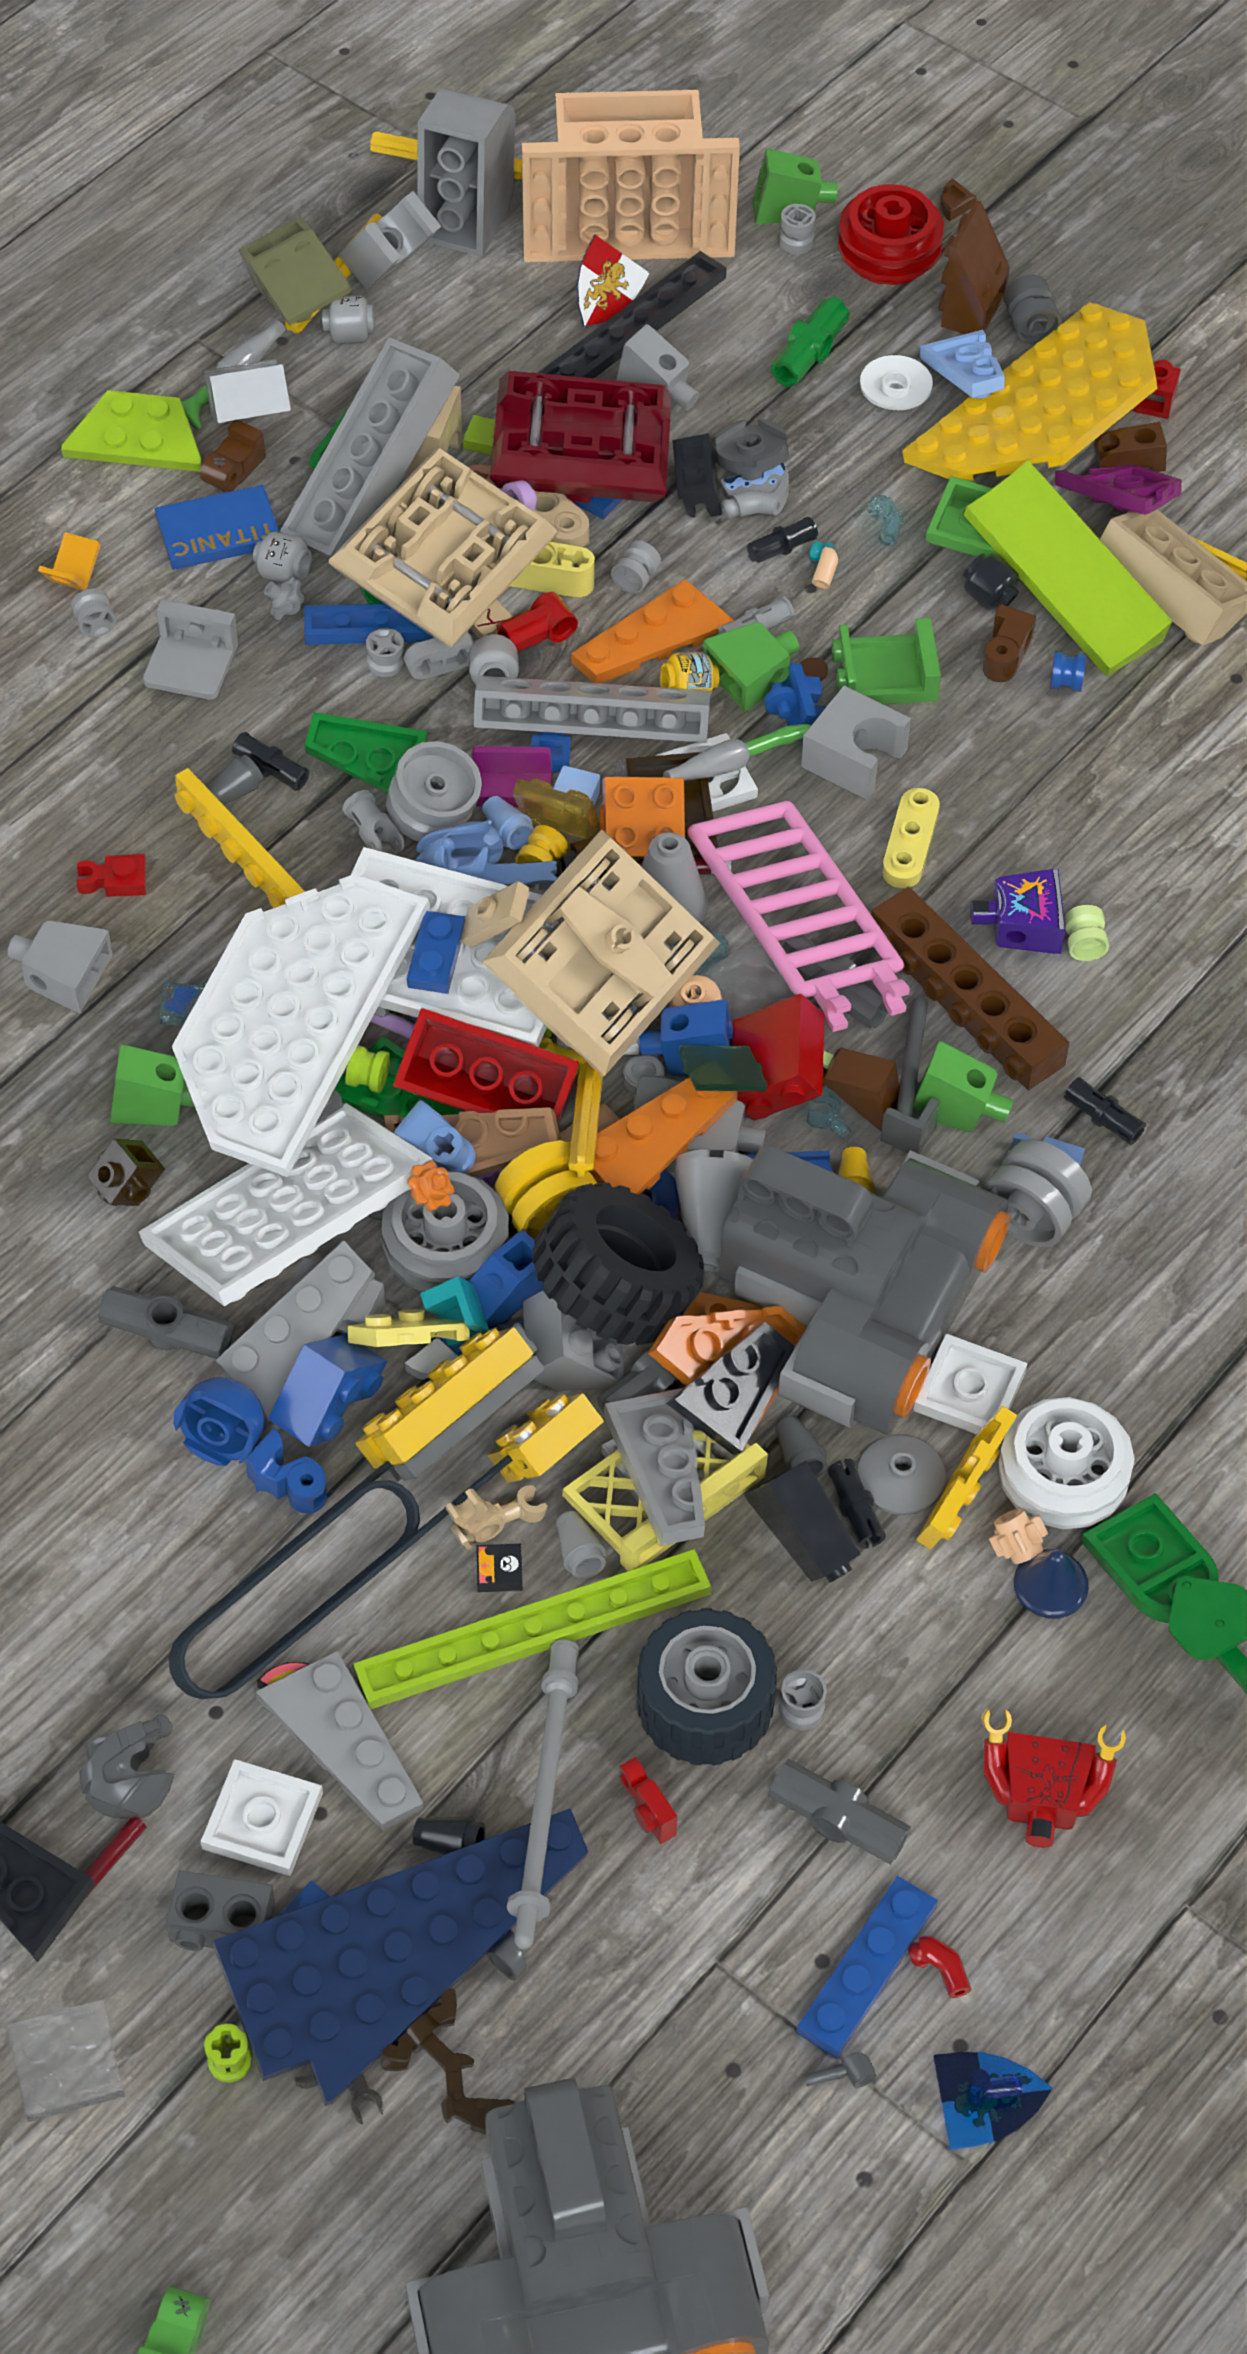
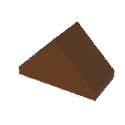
M845 1048L836 1050L823 1075V1083L878 1130L882 1131L885 1111L887 1108L896 1109L900 1085L896 1062Z

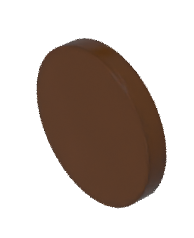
M811 657L800 662L805 676L819 677L820 681L826 678L828 666L823 660Z

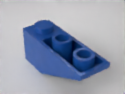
M524 1230L492 1253L468 1281L475 1286L489 1330L497 1328L499 1323H504L523 1307V1301L543 1290V1282L537 1280L533 1264L532 1252L535 1240ZM439 1338L457 1356L463 1354L459 1349L461 1345L451 1347L447 1344L446 1338Z

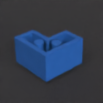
M348 1334L304 1344L268 1419L308 1447L331 1441L339 1434L344 1425L342 1416L348 1404L371 1398L379 1390L383 1382L381 1374L387 1360L365 1345L348 1343Z

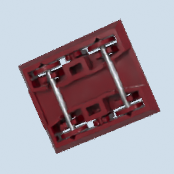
M508 371L499 379L490 480L498 488H503L505 484L523 480L534 491L564 494L572 502L590 503L592 497L657 502L666 495L672 395L664 385Z

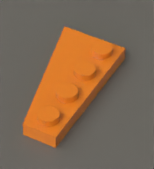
M713 1063L597 1133L594 1169L589 1172L599 1183H610L612 1187L619 1185L628 1187L632 1193L637 1195L646 1188L649 1190L660 1179L661 1172L673 1160L676 1161L678 1155L687 1152L688 1145L698 1135H704L737 1101V1090Z

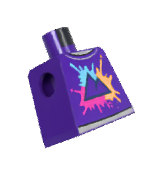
M1048 869L997 878L994 883L992 900H971V924H994L995 941L999 947L1061 954L1065 935V921L1059 869Z

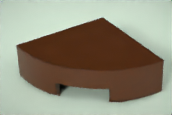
M951 179L944 186L941 196L942 213L951 221L970 210L976 202V196L957 181Z

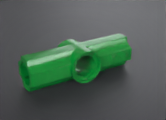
M831 296L829 299H823L806 321L798 320L790 331L787 345L771 363L770 373L777 379L779 384L788 388L793 384H798L815 362L823 363L832 348L835 336L849 320L850 310L846 308L843 300Z

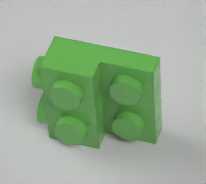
M950 477L927 530L926 542L977 557L981 554L985 556L993 553L997 554L963 515L966 506L993 488L976 484L970 480Z

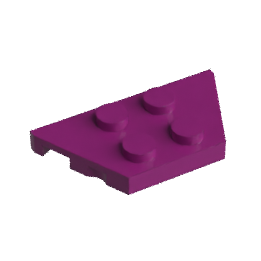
M1137 465L1088 468V475L1086 476L1070 473L1066 469L1055 471L1056 486L1089 496L1092 502L1113 504L1116 510H1132L1144 515L1152 513L1181 495L1182 489L1181 479Z

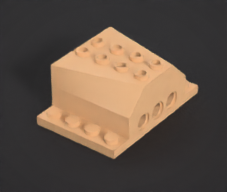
M699 90L555 93L557 142L522 143L524 262L584 261L587 250L595 235L602 238L631 260L691 258L699 251H702L711 258L735 257L740 153L739 138L703 139Z

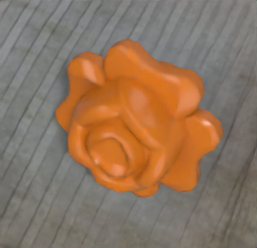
M432 1160L424 1165H414L411 1169L413 1176L408 1179V1185L411 1188L410 1193L418 1205L425 1203L426 1209L432 1212L438 1207L449 1206L451 1203L449 1195L454 1193V1187L449 1180L447 1170L442 1167L438 1168Z

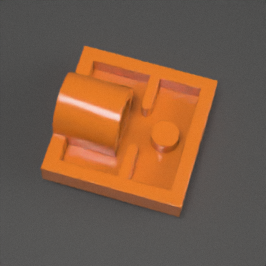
M605 777L603 779V802L600 809V831L603 830L633 859H644L651 841L660 834L676 833L685 838L684 778Z

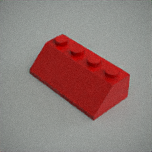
M421 1007L393 1086L465 1112L496 1113L497 1110L550 1107L555 1112L559 1126L575 1085L580 1065L578 1061Z

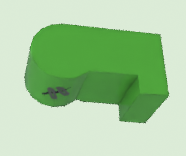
M168 2287L162 2299L155 2322L153 2321L143 2347L140 2346L138 2354H195L208 2316L210 2299L181 2288Z

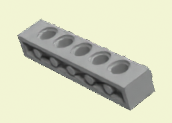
M479 676L475 688L474 727L707 743L711 691Z

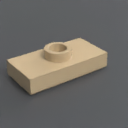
M517 881L470 906L460 942L472 948L521 923L529 895V887Z

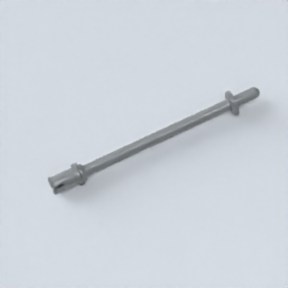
M565 1639L554 1641L551 1644L549 1668L542 1678L541 1688L549 1696L522 1889L511 1895L507 1903L508 1912L517 1918L515 1944L519 1949L523 1950L532 1946L536 1922L547 1917L551 1907L549 1899L541 1895L540 1891L567 1699L577 1693L579 1683L575 1675L579 1647L575 1642Z

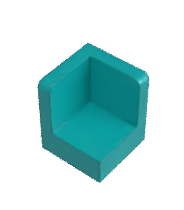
M458 1276L420 1293L426 1310L438 1315L440 1319L465 1322L469 1328L470 1338L479 1332L483 1335L489 1331L474 1284ZM446 1338L447 1344L451 1347H457L467 1341H456Z

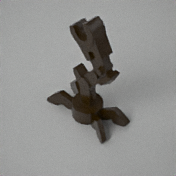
M450 1988L442 1995L441 2005L431 2007L428 2012H425L416 2019L404 2034L399 2037L398 2046L390 2044L383 2049L382 2056L384 2059L381 2062V2067L383 2070L388 2071L407 2070L412 2051L417 2054L424 2049L445 2072L447 2096L441 2103L444 2120L449 2123L453 2116L471 2125L470 2130L486 2135V2114L492 2109L512 2105L515 2101L510 2099L467 2098L464 2095L461 2069L473 2067L474 2059L464 2053H453L437 2037L442 2027L455 2025L456 1991Z

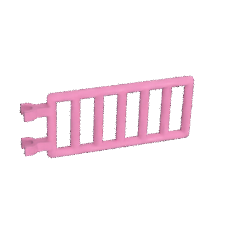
M783 801L696 823L688 828L689 838L794 995L802 994L806 998L814 996L824 1011L826 1022L832 1032L848 1027V1021L843 1013L851 1011L849 1000L845 996L839 995L836 989L872 980L881 993L884 1005L891 1016L906 1012L907 1006L901 997L909 995L910 988L904 980L898 979L894 974L902 971L904 967L902 958L792 802ZM780 818H785L792 828L715 848L708 838ZM802 843L809 855L733 874L725 863ZM815 869H820L827 879L823 882L750 900L743 890L746 887ZM836 894L845 905L842 908L768 927L761 914ZM856 921L864 932L786 954L778 942ZM872 947L876 949L882 958L880 961L807 981L803 979L797 968Z

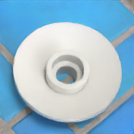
M900 355L883 356L871 361L863 369L860 377V388L864 396L873 404L889 410H907L919 406L930 396L933 386L932 376L922 363L913 358Z

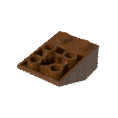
M976 200L969 214L963 213L956 236L951 235L947 241L944 256L949 259L941 279V283L946 286L938 306V310L943 312L941 327L962 334L984 330L985 333L1003 301L1004 291L1008 286L1010 270L981 201Z

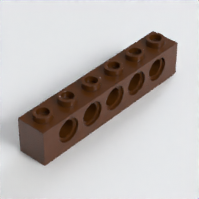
M909 886L872 909L871 916L904 962L902 972L906 975H911L923 987L924 992L931 1000L938 1001L949 1012L951 1019L957 1026L964 1027L976 1039L978 1046L985 1053L991 1054L1003 1065L1006 1074L1011 1079L1018 1080L1029 1091L1065 1067L1070 1042Z

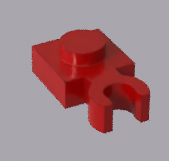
M145 854L105 856V865H97L89 860L77 862L78 876H90L85 879H76L78 893L90 894L99 888H105L106 897L146 895Z
M636 1757L621 1764L619 1768L623 1774L619 1776V1779L636 1801V1807L633 1811L643 1831L646 1833L652 1831L660 1844L677 1835L678 1816L654 1780L648 1779L643 1766Z

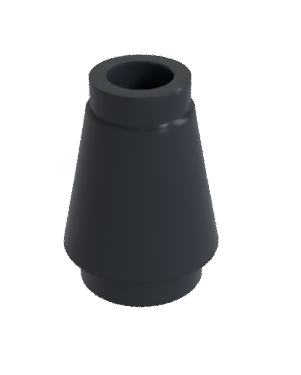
M473 1816L419 1817L413 1829V1844L415 1846H421L441 1855H446L485 1840V1824L475 1821Z

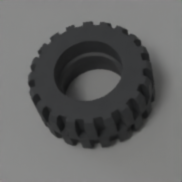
M600 1182L594 1185L590 1183L579 1186L564 1196L535 1239L532 1257L537 1280L543 1282V1291L549 1299L553 1298L557 1302V1308L565 1316L569 1314L576 1320L575 1324L584 1330L589 1328L596 1332V1336L605 1340L610 1338L616 1339L618 1344L629 1345L635 1342L636 1345L653 1343L657 1340L668 1320L677 1316H683L700 1293L704 1283L702 1254H698V1245L694 1238L686 1234L687 1228L679 1220L675 1221L670 1216V1211L662 1205L658 1207L650 1201L651 1198L642 1193L638 1195L632 1193L630 1188L621 1185L612 1187L610 1183Z

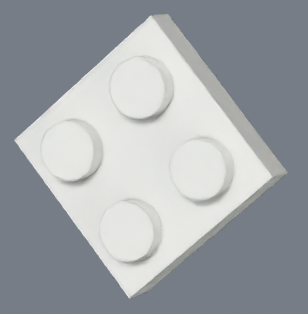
M945 1334L928 1372L924 1386L915 1401L914 1411L977 1434L1001 1406L1010 1410L1026 1373L1027 1363Z
M234 1759L201 1839L202 1849L291 1876L323 1795L322 1785Z

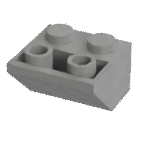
M543 1290L523 1301L524 1331L530 1341L532 1340L538 1348L532 1356L535 1355L545 1368L533 1380L560 1391L610 1389L624 1378L622 1344L617 1343L616 1339L610 1338L605 1340L596 1336L595 1331L589 1328L584 1330L575 1324L576 1320L569 1314L565 1316L557 1308V1302L553 1298L549 1299Z

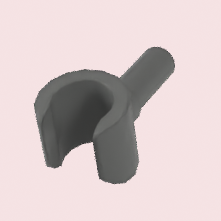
M855 2052L846 2057L842 2064L805 2074L807 2086L835 2079L839 2080L848 2075L854 2088H860L873 2082L876 2079V2073L868 2056L861 2052Z

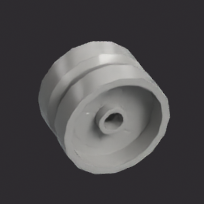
M440 741L422 742L408 749L399 760L388 789L386 806L389 817L401 833L418 842L431 832L469 822L472 811L479 799L482 786L479 768L467 753L448 743Z
M1036 1139L1021 1140L1013 1146L1003 1159L1002 1166L993 1172L982 1187V1189L1008 1200L1007 1213L1011 1215V1220L1007 1233L1023 1243L1036 1247H1052L1058 1243L1070 1228L1071 1221L1088 1204L1092 1194L1089 1178L1076 1161L1050 1143Z

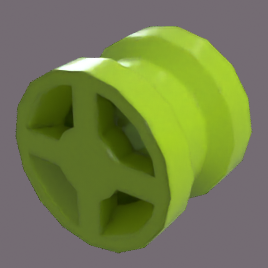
M357 1045L347 1064L346 1084L352 1087H356L359 1084L366 1085L371 1091L380 1093L388 1076L390 1066L389 1052L380 1050L377 1053L368 1052L365 1046Z

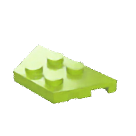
M107 390L61 447L63 457L196 472H200L202 467V460L181 400L178 397Z

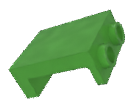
M931 618L915 619L914 634L849 638L848 625H839L838 639H832L833 662L840 663V668L836 669L838 692L843 686H846L883 705L938 701L941 674Z

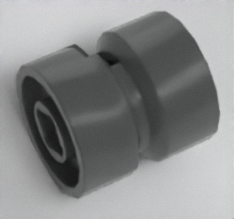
M1031 274L1019 277L1011 282L1004 291L1003 300L1012 318L1016 333L1024 343L1036 344L1052 331L1057 330L1061 324L1062 319L1047 282L1041 276Z

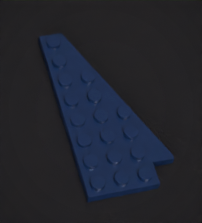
M571 1808L551 1815L540 1894L543 1896L548 1895L588 1854L587 1846ZM531 1823L213 1940V1948L262 2080L265 2081L309 2064L324 2105L328 2106L337 2100L382 2056L383 2049L390 2044L393 2045L416 2019L427 2012L448 1989L452 1988L516 1926L517 1918L508 1912L507 1903L511 1895L522 1889Z

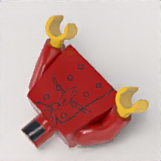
M987 1708L981 1717L983 1726L989 1731V1738L984 1740V1777L997 1802L1006 1806L1007 1818L1014 1822L1027 1823L1026 1843L1038 1848L1051 1847L1054 1844L1055 1828L1073 1829L1076 1817L1088 1816L1108 1794L1117 1764L1114 1754L1126 1742L1125 1730L1123 1729L1121 1741L1117 1745L1112 1746L1106 1744L1103 1739V1733L1106 1730L1107 1724L1102 1726L1098 1733V1743L1101 1746L1100 1753H1095L1096 1745L1015 1732H1008L1007 1738L1004 1739L1003 1734L1009 1730L1012 1724L1010 1713L1004 1708L1003 1724L1000 1727L993 1728L989 1725L990 1710Z

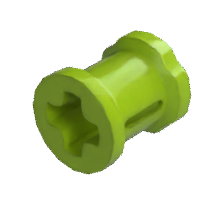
M226 2023L216 2026L206 2036L204 2043L209 2071L214 2078L226 2083L236 2082L245 2077L250 2070L252 2062L247 2036L234 2024ZM225 2035H229L230 2038L226 2039ZM234 2048L231 2052V2058H222L224 2057L225 2049Z

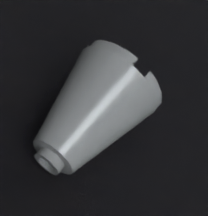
M663 833L656 836L650 843L641 867L700 923L706 918L708 900L688 841L676 833Z
M699 1149L678 1155L674 1172L682 1224L687 1228L686 1234L689 1237H693L698 1245V1254H702L704 1262V1272L712 1273L720 1271L722 1231L738 1199L739 1183L753 1159L746 1155L724 1150L723 1158L709 1157L710 1149Z

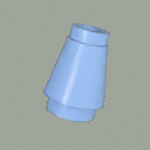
M493 796L486 800L483 804L482 812L487 820H492L491 826L499 832L503 846L516 850L527 845L528 837L534 829L531 818L499 796Z

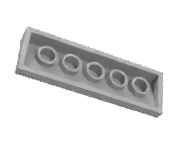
M388 337L280 532L303 539L308 549L330 559L398 488L458 381L460 374L440 357Z

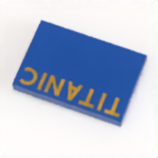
M263 485L155 507L156 519L172 570L253 553L257 542L263 541L265 536L273 531L279 532Z

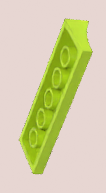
M1029 460L992 490L966 506L963 515L997 554L1017 571L1019 579L1106 677L1163 642L1173 621Z

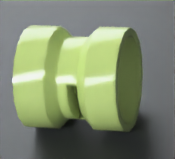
M1081 905L1074 907L1065 914V930L1070 935L1068 938V948L1071 957L1080 961H1092L1099 959L1108 952L1109 941L1106 932L1103 930L1105 928V918L1102 909L1093 905Z

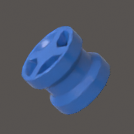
M1055 651L1050 689L1058 690L1064 686L1070 687L1074 692H1081L1086 654L1078 653L1072 657L1066 656L1062 651Z

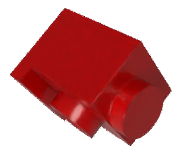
M1157 360L1153 363L1157 389L1151 394L1165 397V401L1159 402L1145 398L1134 407L1133 412L1169 419L1178 388L1181 368L1174 367L1167 360Z

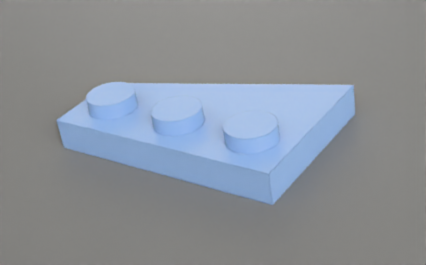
M984 330L920 346V360L970 397L986 398L992 392L1005 389L1003 371L997 358L992 356V348L990 343H986Z

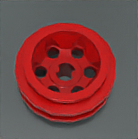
M896 184L873 186L859 193L842 210L839 223L838 249L843 260L850 268L866 280L886 285L909 283L932 269L941 257L944 220L939 209L928 197L918 190Z

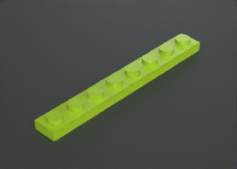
M695 1549L355 1662L353 1663L354 1673L363 1697L372 1710L549 1650L554 1641L565 1639L573 1642L711 1595V1585Z

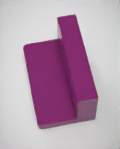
M472 747V760L479 768L482 781L480 796L475 807H483L486 800L493 796L501 797L513 807H551L553 772L550 748Z

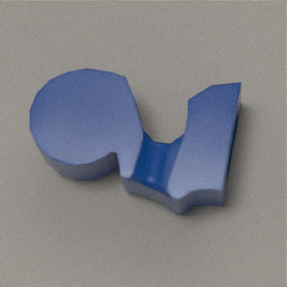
M273 1428L246 1458L247 1477L255 1484L256 1491H266L271 1493L276 1499L288 1495L290 1505L298 1512L313 1513L318 1511L327 1500V1482L324 1470L315 1460L307 1456L283 1465L282 1438L277 1430Z

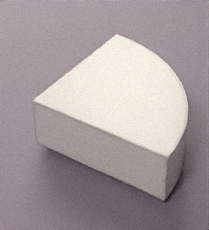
M437 1337L405 1362V1369L412 1376L425 1380L429 1378L428 1372L446 1359H449L451 1362L458 1356Z

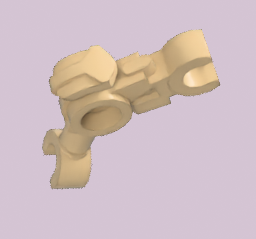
M527 1485L518 1491L515 1500L502 1506L498 1503L492 1505L490 1502H485L477 1495L474 1489H468L465 1491L468 1498L462 1504L454 1506L452 1503L446 1505V1510L455 1522L451 1526V1530L461 1546L464 1545L466 1549L471 1550L475 1546V1540L482 1543L494 1538L502 1531L505 1523L518 1518L528 1523L541 1521L545 1516L548 1506L546 1503L539 1504L538 1506L529 1505L527 1502L533 1500L536 1488L534 1485Z

